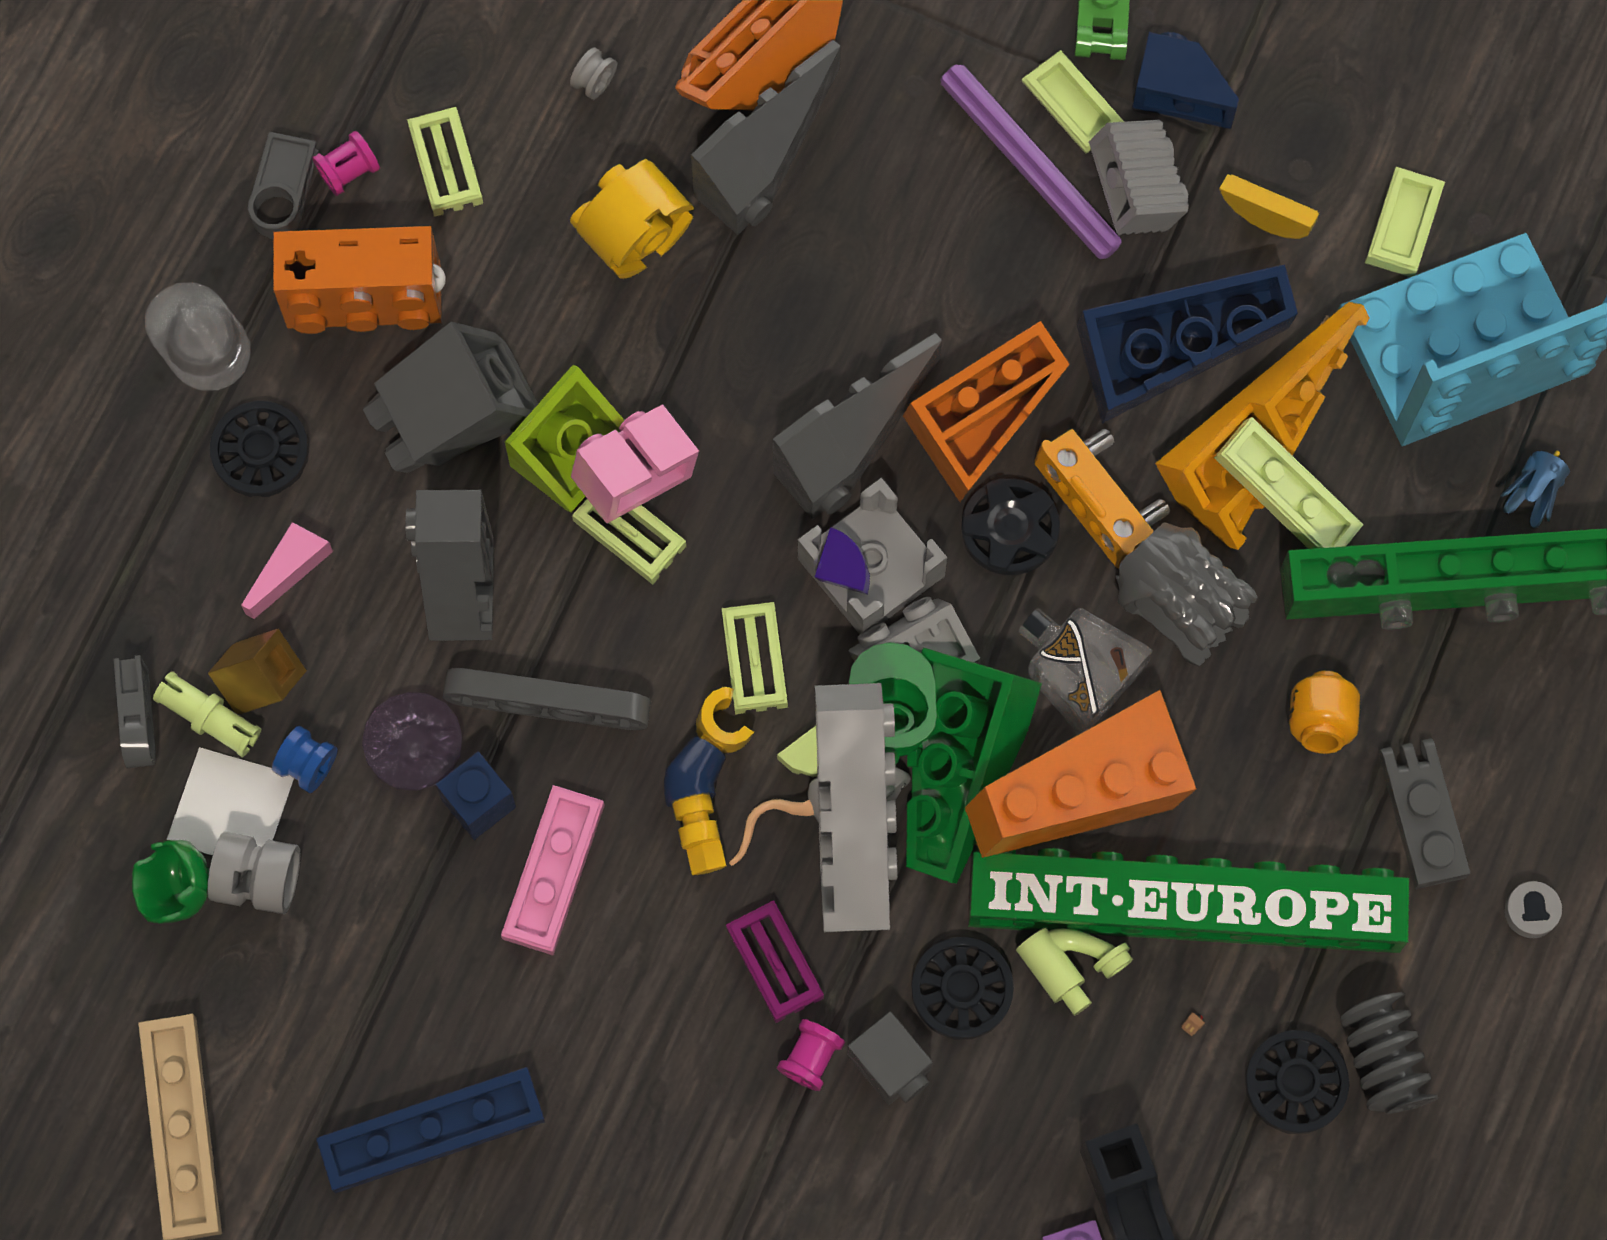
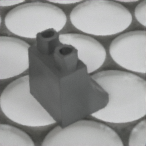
M451 321L374 383L379 394L363 407V411L370 425L376 431L387 432L396 426L401 437L385 448V455L395 471L409 473L425 464L440 466L474 447L515 431L538 405V402L510 348L501 337L491 331Z

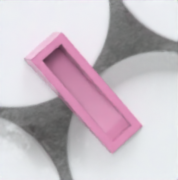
M292 522L241 604L245 614L255 619L333 552L329 541Z

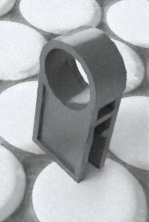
M269 132L252 195L248 202V211L253 225L261 235L274 239V232L296 231L302 221V212L315 169L312 157L319 154V149H315L316 141ZM283 197L294 205L290 217L284 222L267 224L257 218V211L260 205L267 199Z
M140 655L135 656V659L127 660L115 658L114 671L119 735L124 764L128 769L155 765L156 748L149 669Z

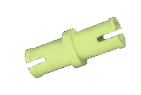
M173 671L165 676V680L168 682L167 685L164 682L159 684L153 700L163 704L191 723V730L199 735L205 732L237 752L241 757H244L250 751L247 745L249 744L253 747L259 738L261 728L257 725L254 726L223 706L224 700L215 693L210 696L206 695L178 677Z

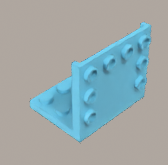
M1527 233L1348 301L1364 305L1370 317L1366 325L1356 327L1350 341L1402 447L1586 375L1595 368V362L1600 353L1607 348V296L1602 305L1568 317ZM1346 303L1341 304L1338 310L1341 309Z

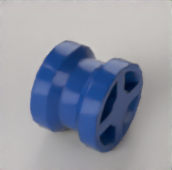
M297 726L280 746L272 764V771L281 777L291 776L298 780L301 789L312 793L320 786L329 773L337 756L338 749L329 742L318 743L312 739L310 731L302 726Z

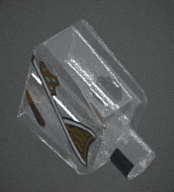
M1037 608L1018 631V633L1039 649L1030 661L1028 675L1031 680L1042 683L1040 690L1078 734L1096 725L1148 666L1153 652L1147 645L1082 608H1077L1061 626Z

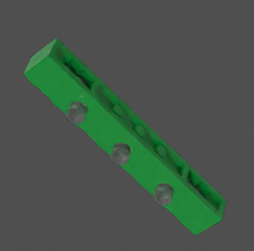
M1607 528L1288 550L1280 569L1286 620L1380 613L1381 627L1383 629L1395 630L1413 625L1412 611L1485 606L1487 621L1506 622L1519 617V603L1591 599L1592 613L1607 615Z

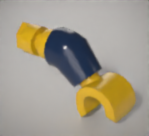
M730 687L717 689L705 699L696 719L698 737H693L666 768L664 795L667 807H673L676 821H683V827L679 828L678 832L682 848L687 851L692 875L706 874L726 867L717 823L715 820H709L708 816L714 812L711 798L716 795L714 784L726 760L723 753H732L742 749L754 734L746 726H743L737 732L729 733L721 730L716 725L713 713L727 709L730 706L734 689Z

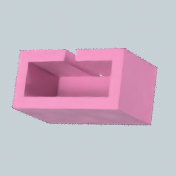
M663 404L647 413L638 411L630 415L620 425L619 433L617 430H614L604 436L602 434H595L589 437L576 451L571 478L606 524L692 477L699 450Z

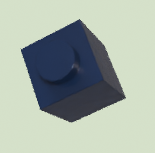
M479 751L435 784L443 803L473 840L516 808L512 792Z

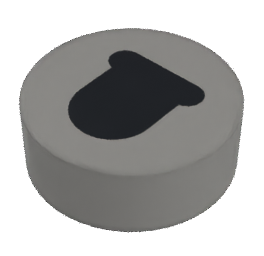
M1536 881L1526 882L1516 887L1507 898L1504 909L1505 918L1511 929L1517 934L1527 938H1539L1548 934L1558 924L1562 915L1561 900L1550 886Z

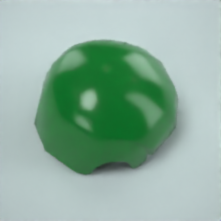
M165 840L153 843L151 849L155 850V852L150 857L137 861L133 868L132 892L138 911L148 922L160 924L174 923L193 917L203 907L208 897L209 869L205 857L191 842L186 840Z

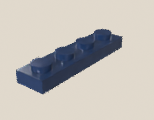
M525 1067L316 1139L332 1191L338 1193L545 1123L529 1070Z

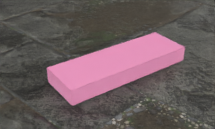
M555 785L552 786L501 934L502 940L554 955L605 806L603 800Z

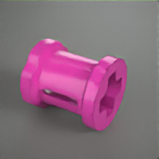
M356 130L348 135L349 141L325 156L319 153L312 157L313 163L322 179L336 196L344 192V185L367 171L375 173L380 169L372 150Z
M802 1019L798 1026L801 1031L800 1037L788 1059L780 1060L777 1070L804 1087L820 1091L824 1084L821 1076L834 1051L842 1050L845 1041L831 1030L817 1023Z

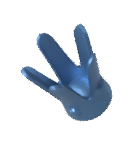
M1557 450L1554 454L1536 451L1529 457L1521 471L1522 475L1500 495L1504 497L1515 489L1504 505V513L1514 512L1526 499L1531 503L1536 501L1530 517V524L1534 529L1541 524L1545 513L1547 521L1550 522L1558 488L1565 484V479L1570 474L1567 464L1558 458L1560 451Z

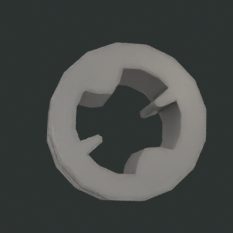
M595 47L588 50L580 59L570 80L572 87L578 90L584 87L586 89V96L593 100L598 98L608 87L617 68V61L610 57L603 60L601 58L602 52Z

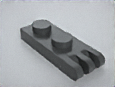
M1433 739L1420 741L1422 762H1418L1412 743L1401 744L1399 750L1403 766L1398 767L1391 747L1379 749L1380 763L1414 888L1419 889L1467 878L1471 873Z

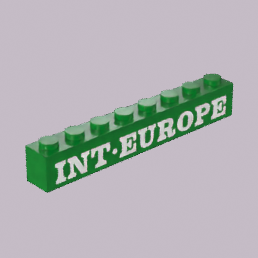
M1055 848L1038 850V855L1016 854L1015 849L982 858L980 852H974L971 862L968 927L1040 931L1043 928H1047L1048 931L1057 928H1067L1093 935L1400 953L1408 943L1409 878L1394 877V871L1385 868L1362 870V875L1340 874V868L1332 865H1312L1308 867L1307 872L1286 871L1285 864L1271 861L1254 863L1253 868L1232 867V861L1220 858L1202 859L1199 865L1178 864V858L1168 855L1147 856L1145 862L1124 861V855L1116 852H1095L1092 854L1091 859L1070 858L1069 851Z

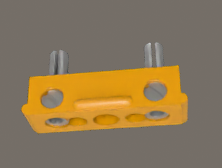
M1073 429L1052 442L1044 440L1034 460L1036 467L1114 566L1119 568L1125 556L1133 552L1142 541L1154 532L1150 526L1170 513L1168 504L1164 506L1165 501L1158 499L1138 512L1095 458L1097 454L1114 443L1112 434L1108 436L1110 433L1108 430L1102 429L1084 442Z

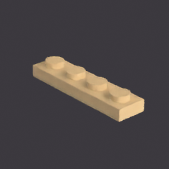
M194 1014L139 1022L163 1240H189L220 1235L222 1230L197 1019Z

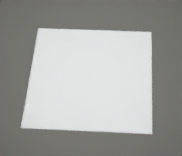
M199 747L167 840H186L191 842L200 852L213 855L221 833L230 832L254 837L257 846L262 847L268 840H273L294 778L291 776L281 777L275 774L270 767Z

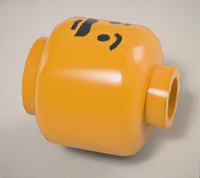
M1319 671L1312 676L1302 679L1295 685L1291 692L1289 727L1291 734L1301 742L1304 748L1321 754L1335 753L1341 750L1343 746L1352 742L1357 736L1359 729L1360 693L1351 682L1336 672Z

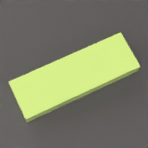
M1253 417L1245 420L1214 457L1308 549L1347 546L1364 525Z

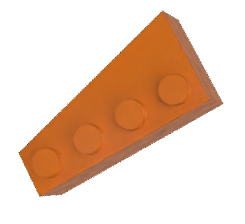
M1159 690L987 785L965 807L981 856L984 858L1173 810L1196 790V786L1163 696Z

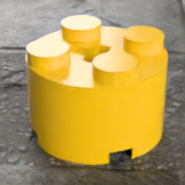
M644 159L627 170L621 164L611 168L598 183L602 190L592 201L586 202L579 207L570 218V223L576 228L577 233L620 279H625L647 268L641 261L644 257L654 251L662 256L681 238L692 222L693 216L689 211L694 210V207L653 162Z

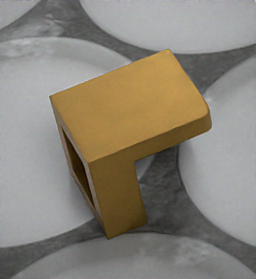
M278 628L234 643L208 674L236 714H242L282 701L307 670Z

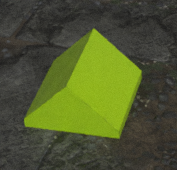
M572 365L505 441L510 467L565 510L572 512L586 497L571 478L578 447L595 434H602L604 436L614 430H617L619 433V427L624 419L578 366Z

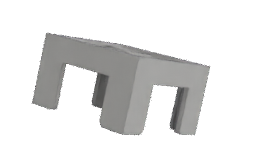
M882 478L861 493L860 507L832 527L851 538L863 553L870 573L868 595L821 582L814 577L829 530L821 535L822 529L817 525L798 539V560L859 634L885 622L945 577L947 556L932 539L928 540L927 547L897 512V496Z

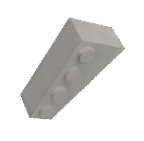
M881 683L815 686L820 878L824 932L890 930L889 880H897L896 847L888 848L887 833H896L895 800H886V785L896 784L895 754L894 752H885L884 737H895L894 705L883 704Z

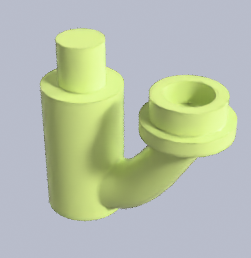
M1043 928L1025 940L1016 949L1054 1003L1063 1000L1074 1016L1086 1009L1092 1002L1080 987L1085 982V979L1065 954V951L1072 950L1097 958L1099 961L1093 967L1097 973L1102 971L1107 979L1120 972L1133 961V958L1128 953L1130 947L1127 943L1115 947L1090 934L1067 928H1057L1049 931L1047 928Z

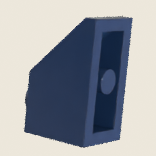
M1149 32L1132 108L1231 129L1239 98L1200 43L1189 41L1178 33L1164 32L1156 34Z

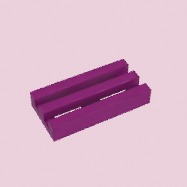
M774 900L726 924V930L775 1023L785 1019V1016L793 1012L797 1013L805 1009V1006L812 1002L816 1003L824 999V994ZM769 917L807 989L806 992L798 995L760 923L761 920ZM747 927H750L788 999L787 1002L781 1005L741 931Z

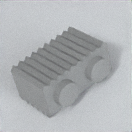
M1160 120L1106 123L1089 141L1118 235L1124 233L1127 235L1141 232L1148 233L1150 231L1153 233L1157 231L1164 232L1169 230L1188 212V192L1185 185L1180 182V176L1176 175L1177 167L1174 166L1173 144L1165 136L1166 131L1162 129L1163 122Z

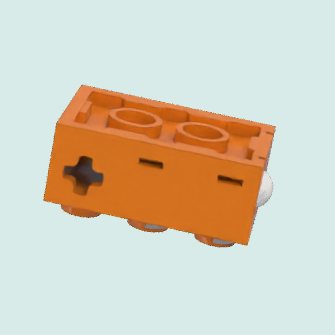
M431 226L274 232L273 290L287 329H295L306 334L323 332L326 327H347L352 331L367 332L376 329L377 325H398L403 329L419 330L428 327L429 323H442L441 290L445 285L446 277L441 268Z

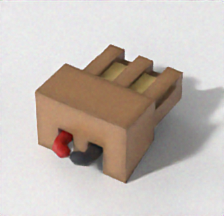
M1192 1012L1181 1028L1192 1037L1205 1024L1203 1016Z

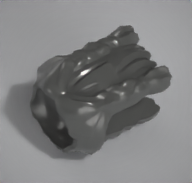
M1163 522L1147 539L1142 541L1133 552L1125 556L1119 565V575L1116 576L1119 586L1117 602L1125 611L1139 614L1152 623L1156 630L1176 645L1188 663L1197 667L1211 656L1209 648L1217 647L1218 643L1226 641L1225 633L1233 631L1230 626L1237 628L1244 626L1249 620L1248 608L1258 598L1250 585L1238 579L1231 569L1224 567L1218 557L1209 554V551L1202 546L1200 535L1194 528H1181Z

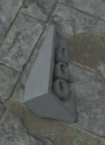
M832 40L796 67L787 78L784 86L785 89L779 93L771 87L759 95L758 105L751 115L746 118L738 111L691 154L694 197L737 235L749 224L754 227L761 223L773 207L772 201L840 69L841 46L836 41Z
M936 333L890 360L880 372V379L872 383L870 380H866L865 377L851 384L848 390L849 393L837 406L834 407L827 399L773 438V474L812 520L823 511H826L827 514L834 513L852 496L850 491L861 478L940 360L942 340Z

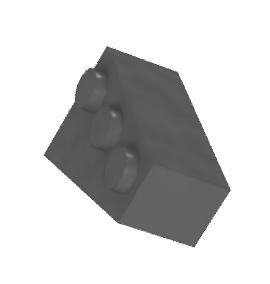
M416 490V508L406 509V539L411 541L412 557H416L417 573L420 574L429 641L492 640L494 537L482 490Z

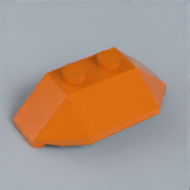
M742 0L688 53L682 69L681 79L677 81L675 87L679 95L708 109L754 110L758 105L759 95L770 87L777 93L785 89L784 86L787 78L796 67L829 42L835 41L843 0Z

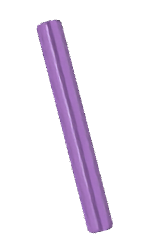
M956 64L952 66L941 78V85L1097 258L1106 259L1114 254L1122 243L1121 238L963 65Z

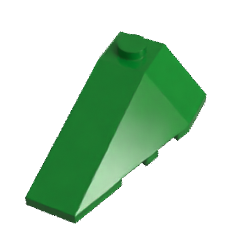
M923 647L921 653L931 664L935 677L937 720L935 730L916 751L907 755V767H912V799L907 802L906 867L957 884L976 844L965 807L984 787L1009 773L1027 735L1042 683Z

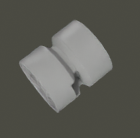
M230 832L221 833L210 865L208 878L209 900L241 906L248 899L252 901L254 908L257 910L285 915L291 906L300 868V847L295 844L268 840L261 847L257 846L254 837Z

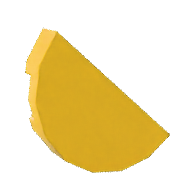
M1227 174L1219 188L1224 200L1241 217L1260 229L1283 238L1300 239L1308 236L1319 216L1318 211L1234 175Z

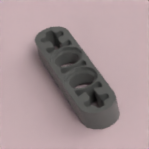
M465 668L447 670L442 696L444 700L465 707L625 730L646 729L652 703L650 698L628 691Z

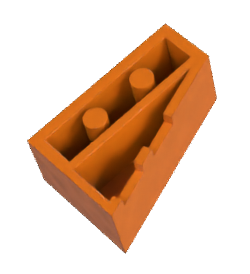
M1041 321L911 402L903 415L959 502H961L1070 365Z

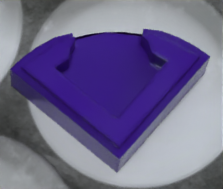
M830 527L814 577L818 581L868 595L870 573L863 553L857 544L846 534Z

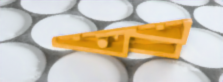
M1352 302L1346 303L1155 463L1176 502L1228 547L1238 550L1244 544L1246 537L1242 534L1243 529L1255 509H1263L1264 506L1214 458L1215 455L1245 420L1253 417L1293 456L1325 399L1321 390L1333 369H1342L1348 358L1343 352L1356 327L1366 325L1370 318L1364 305Z

